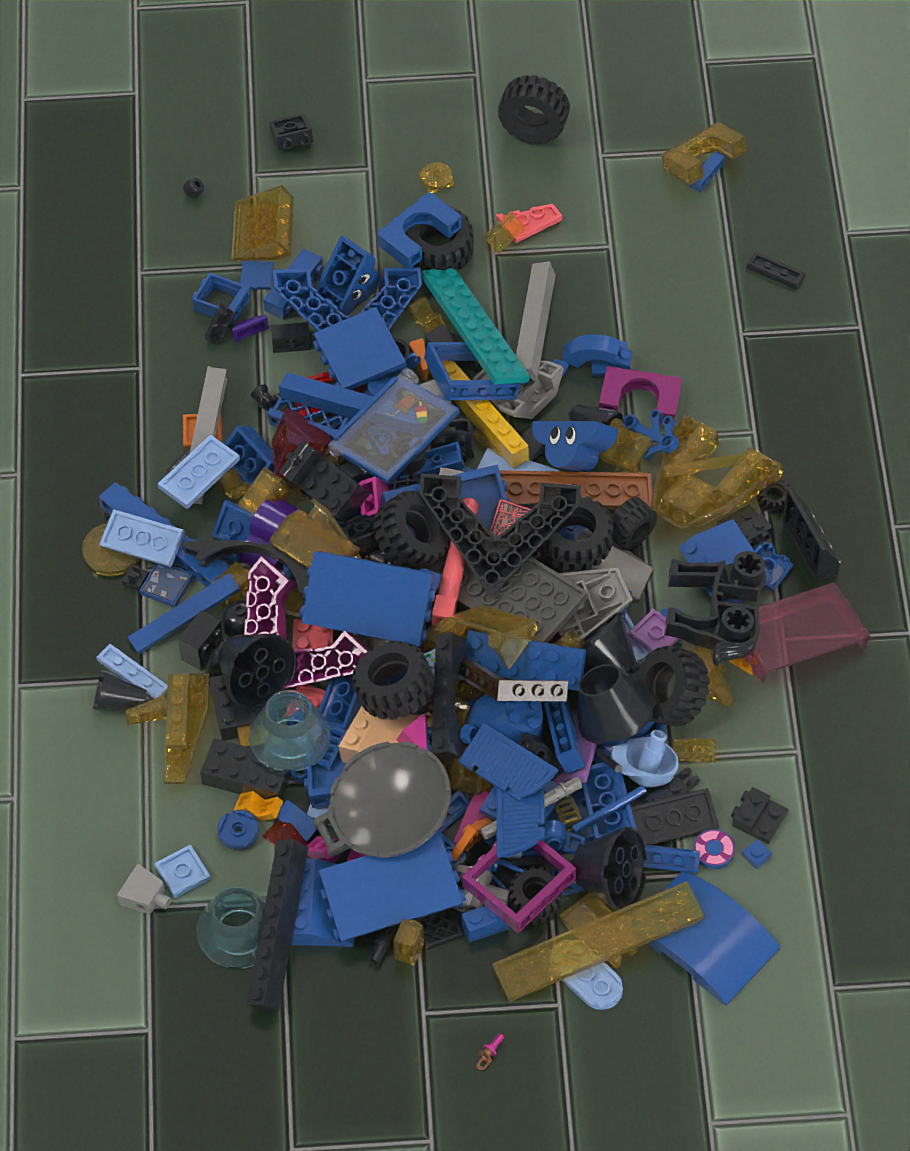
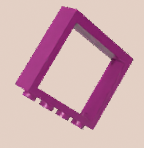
M542 840L532 846V848L561 872L517 914L476 881L479 876L499 859L497 858V842L494 843L492 849L487 854L480 856L477 863L472 868L466 869L462 875L463 888L517 933L528 925L576 879V868Z

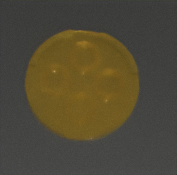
M105 523L92 529L85 537L82 546L85 562L97 573L110 576L125 573V570L129 569L130 565L133 566L140 558L101 547L99 544L108 524Z

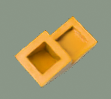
M254 791L240 794L234 810L247 811L253 814L257 820H272L277 818L283 800L279 797L265 800Z

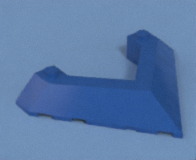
M420 267L409 270L407 268H383L380 275L381 291L360 313L376 307L388 330H390L422 286ZM310 269L272 270L274 289L316 331L350 318L348 315L345 316L341 313L336 305L327 298L324 299L312 287Z

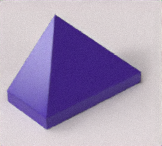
M262 315L241 320L232 328L233 341L238 342L269 329L268 317Z

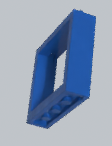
M428 342L424 359L445 401L517 399L521 383L494 385L491 380L450 379L441 361H478L465 342Z

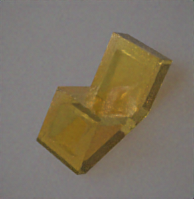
M422 297L408 305L415 322L426 334L442 324L446 327L441 315L433 313L426 297Z
M235 468L229 469L216 482L226 495L233 499H237L252 490L249 482L241 481Z

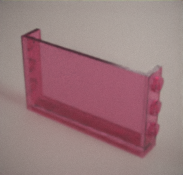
M834 582L759 607L760 632L754 651L743 658L750 664L754 676L758 677L762 684L765 683L769 672L855 643H859L861 648L864 649L867 646L870 634L867 628H864L860 622L858 614L851 608L848 599L843 596Z

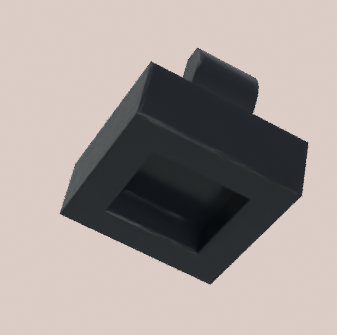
M130 565L122 579V585L139 591L149 576L148 571L142 570L139 566Z

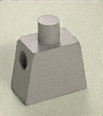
M140 864L136 865L117 894L119 905L147 914L152 913L156 905L167 909L171 902V898L164 895V882Z

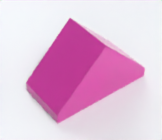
M419 716L402 730L396 740L399 743L401 741L411 742L427 750L426 716Z

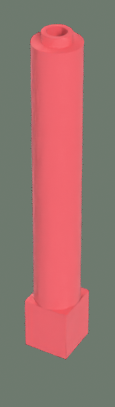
M473 498L462 499L477 516L479 504ZM451 540L439 592L436 595L432 612V626L452 629L456 603L466 564Z

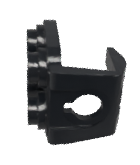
M453 419L449 423V427H455V430L441 431L431 441V449L458 442L462 449L464 462L468 458H474V432L469 419Z

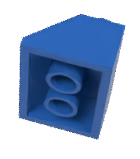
M237 425L224 445L240 455V460L230 470L253 493L278 476L282 468L278 463L283 461L251 426Z
M353 674L330 679L315 718L323 729L329 730L331 725L348 730L362 705L353 688Z

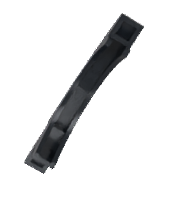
M199 540L182 542L181 544L185 554L195 556L196 560L200 561L199 566L204 568L220 558L238 553H257L271 557L283 564L293 574L297 582L298 591L302 599L306 600V598H303L305 586H308L309 583L307 571L308 567L312 566V561L305 560L301 552L270 544L237 540Z

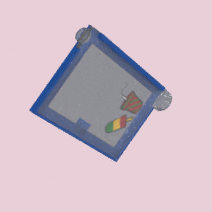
M405 368L397 377L394 376L333 437V441L328 444L329 452L334 457L341 455L389 484L460 411L459 408L418 385L419 380L416 374L410 369Z

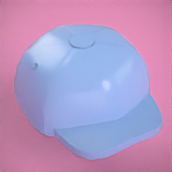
M653 730L651 737L633 738L624 744L616 746L611 755V758L622 766L620 773L627 775L631 780L644 787H657L669 783L676 774L679 765L678 756L675 751L664 743L667 735L660 730Z

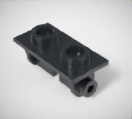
M220 303L216 309V314L207 332L204 334L206 341L212 342L213 340L219 345L235 315V312L223 303Z

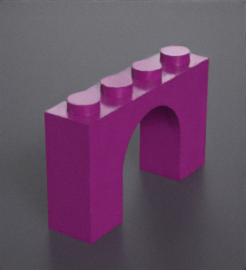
M607 366L599 408L617 410L619 412L621 399L627 392L643 389L654 394L658 400L657 409L663 414L660 424H662L666 416H671L674 420L676 419L682 389V378Z

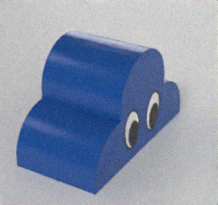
M340 236L315 288L317 293L336 305L338 310L345 316L349 315L357 303L364 302L373 294L379 283V272L374 269L375 257L346 236Z
M533 421L532 432L535 439L545 444V455L548 462L552 466L569 472H590L593 470L598 462L599 452H604L612 447L618 435V429L597 421Z

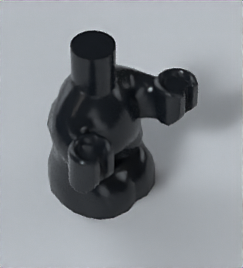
M263 384L255 388L250 396L253 400L257 401L260 408L269 411L270 408H274L280 393L271 396L267 385Z

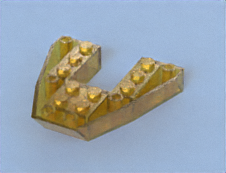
M685 415L673 431V435L679 440L678 447L671 453H665L657 473L651 508L657 513L658 517L681 529H695L734 510L765 488L782 479V464L749 447L716 488L693 475L719 445L718 431Z

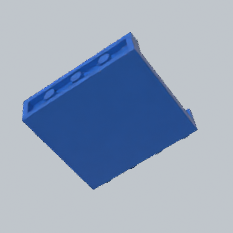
M376 307L314 333V348L316 352L320 351L322 354L320 355L321 361L324 366H328V374L331 380L335 379V386L351 390L396 370L399 371L401 376L408 373L406 361Z

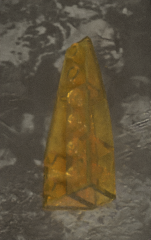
M209 673L168 674L164 784H185L208 712Z

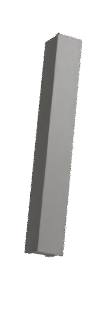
M550 261L532 264L516 357L533 381L538 379L556 276Z
M207 367L190 453L209 435L216 438L227 384V378H225L226 369ZM204 494L194 504H202Z

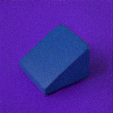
M567 831L566 844L563 848L557 850V853L575 854L578 844L585 843V837Z

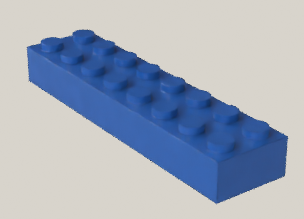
M455 442L427 450L425 465L413 473L421 479V473L439 475L441 467L453 470L465 468L462 449L459 443ZM402 473L399 476V481L407 480L408 473Z

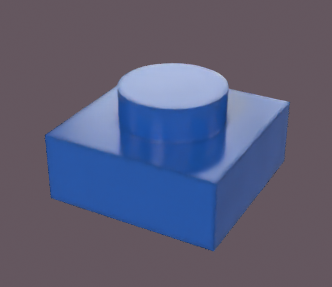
M758 839L742 851V856L756 869L771 858L772 855Z

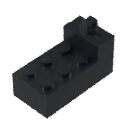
M303 440L293 453L289 451L285 457L288 460L279 471L288 480L303 489L333 516L346 524L352 519L371 493L324 453Z

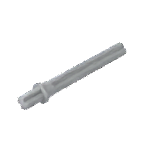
M574 777L563 784L559 783L558 787L545 793L544 808L563 797L568 798L569 794L580 789L582 784L579 778ZM497 820L481 828L480 831L484 839H489L497 834Z

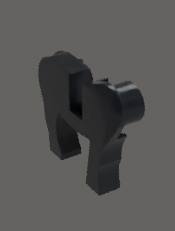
M740 552L735 556L733 563L725 565L726 560L715 563H686L672 559L669 569L668 587H708L713 590L710 600V617H693L678 611L676 608L668 607L665 635L682 639L695 646L713 650L712 662L715 666L751 654L756 647L760 632L759 606L725 602V598L757 602L765 587L767 577L764 571L765 561L755 552Z

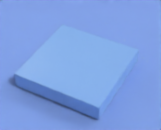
M191 844L154 863L155 869L174 899L211 880L210 874Z

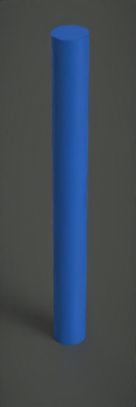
M642 785L573 825V831L578 833L647 792L645 787Z

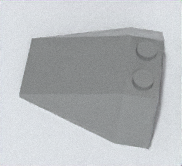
M541 361L537 381H533L530 378L528 383H521L516 400L490 401L503 413L513 417L533 419L557 395L564 368L550 361ZM483 369L472 380L491 379Z
M587 528L580 532L576 541L589 538L592 532ZM613 540L612 548L607 558L602 560L598 566L592 565V569L589 570L619 568L628 590L632 591V600L639 601L653 568L630 551L622 549ZM569 569V571L563 570L562 573L575 572V570H571V569Z
M619 568L559 573L589 593L586 601L558 631L564 646H570L586 639L605 622L609 621L615 613L620 612L633 602Z

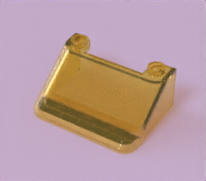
M479 605L444 618L434 631L437 635L455 633L460 636L464 629L468 627L489 633L488 643L491 649L497 651L505 668L510 669L536 633L538 626L533 619Z

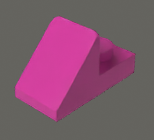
M317 836L307 845L309 847L308 855L311 858L335 863L340 858V854L334 857L328 855L326 851L327 846L322 836ZM332 838L333 841H334V843H336L337 841H339V840L336 839V838Z

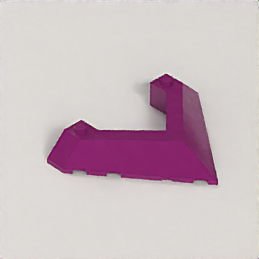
M261 556L248 573L250 581L249 591H247L246 607L248 610L247 619H245L244 635L277 634L286 639L285 600L296 588L297 584ZM344 631L332 646L295 651V673L292 681H288L284 689L351 675L359 659L363 658L369 649L353 634Z

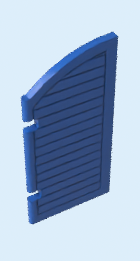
M485 723L482 724L459 760L460 764L471 771L477 766L478 769L475 773L502 791L506 792L510 787L512 790L509 795L518 801L542 789L558 772L557 768Z
M510 787L506 792L497 788V858L518 854L545 839V828L538 827L540 824H545L543 790L537 791L518 801L509 795L512 790Z

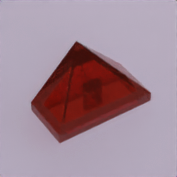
M276 821L263 834V837L274 846H276L277 840H296L305 846L308 845L290 822Z

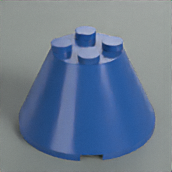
M485 694L473 704L469 711L467 724L477 725L478 729L485 723L519 744L526 732L536 735L542 741L544 740L543 712L540 701H497Z

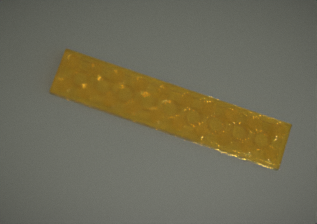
M686 881L492 963L508 1001L511 1002L704 920L705 916Z

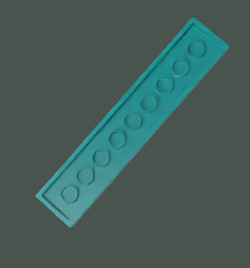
M452 268L446 270H422V280L493 384L528 383L530 375L457 270Z

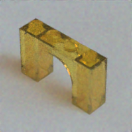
M717 122L661 154L664 170L691 185L704 177L702 162L695 158L697 155L716 151L734 160L748 152L745 136Z

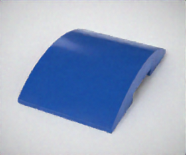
M604 762L591 765L587 782L581 783L582 787L569 794L568 798L563 797L560 799L546 820L561 821L565 824L567 831L585 837V843L622 827L636 829L630 802L578 833H575L572 829L573 825L627 794L622 773L615 772ZM532 847L522 853V858L542 856Z
M683 871L628 927L631 932L659 954L665 953L689 972L697 984L725 1006L780 949V945L772 935L740 904L709 882Z

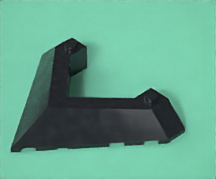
M421 473L419 494L491 598L579 507L581 485L541 482L539 502L496 538L461 499V476Z

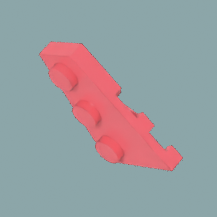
M553 204L532 207L529 211L524 212L519 210L512 211V214L503 215V213L496 214V220L515 243L562 221L563 217Z

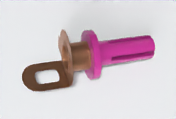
M499 1033L490 1045L485 1044L483 1046L484 1051H477L482 1056L476 1065L479 1070H485L492 1062L490 1056L496 1055L495 1049L504 1039L502 1034ZM482 1061L487 1062V1064L484 1067L480 1066Z

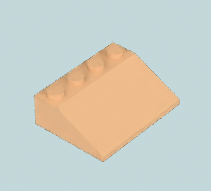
M361 706L339 744L342 762L347 763L356 754L370 746L383 742L399 743L396 739L402 730L421 715L407 714L408 716L404 718L400 716L395 720H390L389 718L385 720L378 718V716L370 715ZM429 712L422 714L426 716L427 723L431 718V714Z

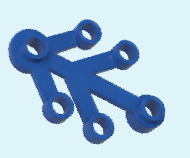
M654 409L650 413L652 430L639 424V420L634 415H627L623 419V427L627 431H637L647 436L641 440L629 443L628 450L633 454L639 453L644 446L654 442L660 443L651 448L646 447L642 449L640 455L646 461L651 460L654 454L658 452H673L679 444L678 438L673 435V427L676 421L671 416H666L663 419L662 424L665 426V435H661L660 421L663 418V414L658 409Z

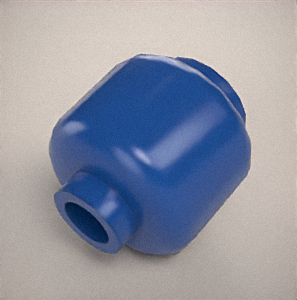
M548 820L540 826L545 828V839H542V841L555 851L565 846L567 841L565 824L558 820Z

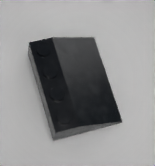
M791 487L787 488L783 523L815 580L819 582L838 575L841 561L839 556L834 554L829 539L826 540L823 535L822 526L817 524L813 511L808 509L806 503Z

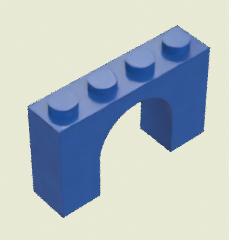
M431 192L421 196L416 203L407 207L401 215L393 218L387 226L382 227L377 233V245L408 270L422 260V247L405 234L410 227L417 224H428L435 227L448 238L462 228L461 215Z

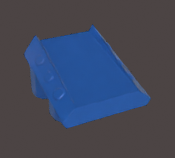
M766 542L762 545L758 544L754 551L764 559L765 567L773 578L771 582L765 585V588L773 592L794 564L785 555H777L774 546Z

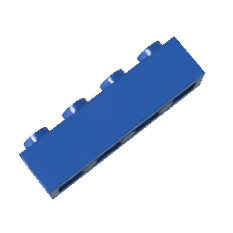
M716 151L713 155L711 154L707 162L703 163L702 168L697 170L696 175L691 177L690 188L701 192L724 165L725 156Z

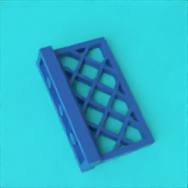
M281 396L274 408H270L267 413L270 425L330 445L334 442L333 437L351 419L337 414V417L327 420L325 414L329 413L328 411L320 409V411L310 414L308 410L310 406L307 405L293 409L291 405L293 401L282 399ZM289 404L291 410L286 412L279 411L281 406ZM306 409L307 416L302 418L296 416L295 413L299 412V410ZM323 415L325 421L320 423L313 422V418ZM337 421L341 422L338 430L331 428L329 425Z

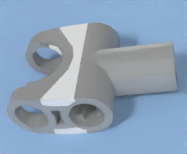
M458 865L453 870L456 869L458 877L462 882L463 873L469 867L472 868V866ZM486 870L476 881L507 906L509 890L491 886L492 874ZM466 889L463 890L466 901L463 902V909L459 911L468 912L483 907V904Z

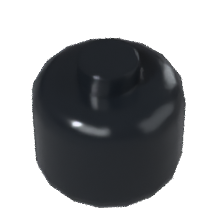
M192 177L185 182L183 190L188 197L195 198L203 192L204 185L200 179Z

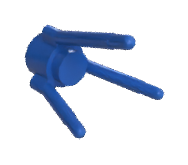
M499 858L487 871L492 874V880L500 888L507 889L493 872L497 873L502 865L520 873H523L524 870L512 865V862Z

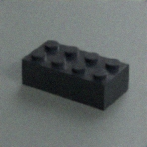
M214 738L200 771L201 781L203 785L236 794L254 791L265 800L279 797L282 800L291 777L292 759Z

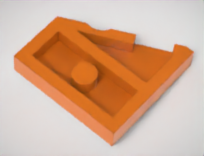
M486 817L482 820L477 819L472 825L468 824L462 831V838L451 852L452 859L457 861L464 850L468 851L474 844L483 838L480 831L481 828L493 821Z

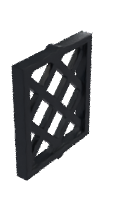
M451 908L414 919L427 949L463 936L457 923V918H455ZM447 912H450L452 920L445 918ZM433 917L440 919L438 925L431 922ZM443 920L450 923L448 928L441 926ZM419 922L426 924L424 930L421 929ZM453 924L456 925L457 932L450 930ZM429 925L436 927L434 933L427 931ZM439 929L446 931L443 937L436 935ZM425 934L432 936L430 942L426 941Z

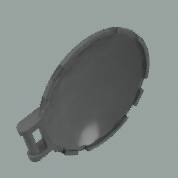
M401 741V743H379L362 750L343 766L344 770L338 778H335L331 787L329 811L312 821L315 829L319 830L330 857H334L349 848L371 857L386 858L399 856L423 845L442 825L451 800L449 777L440 760L432 752L419 747L417 744ZM330 823L339 838V841L334 843L326 828V825Z

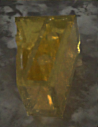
M264 467L238 506L255 514L260 505L266 500L274 503L279 499L284 500L292 490L283 478Z

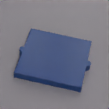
M260 260L243 261L240 284L246 285L250 289H254V291L257 289L271 290L273 262Z

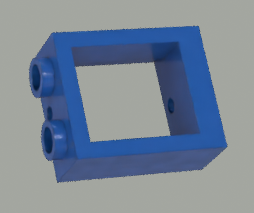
M209 272L208 276L201 281L199 290L194 292L191 301L193 302L194 311L214 318L216 309L219 306L205 302L212 289H216L235 297L229 306L235 312L230 323L234 325L251 299L250 287Z

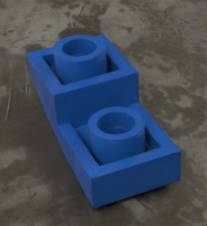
M287 799L280 808L277 818L305 841H308L317 830L312 823L313 819Z

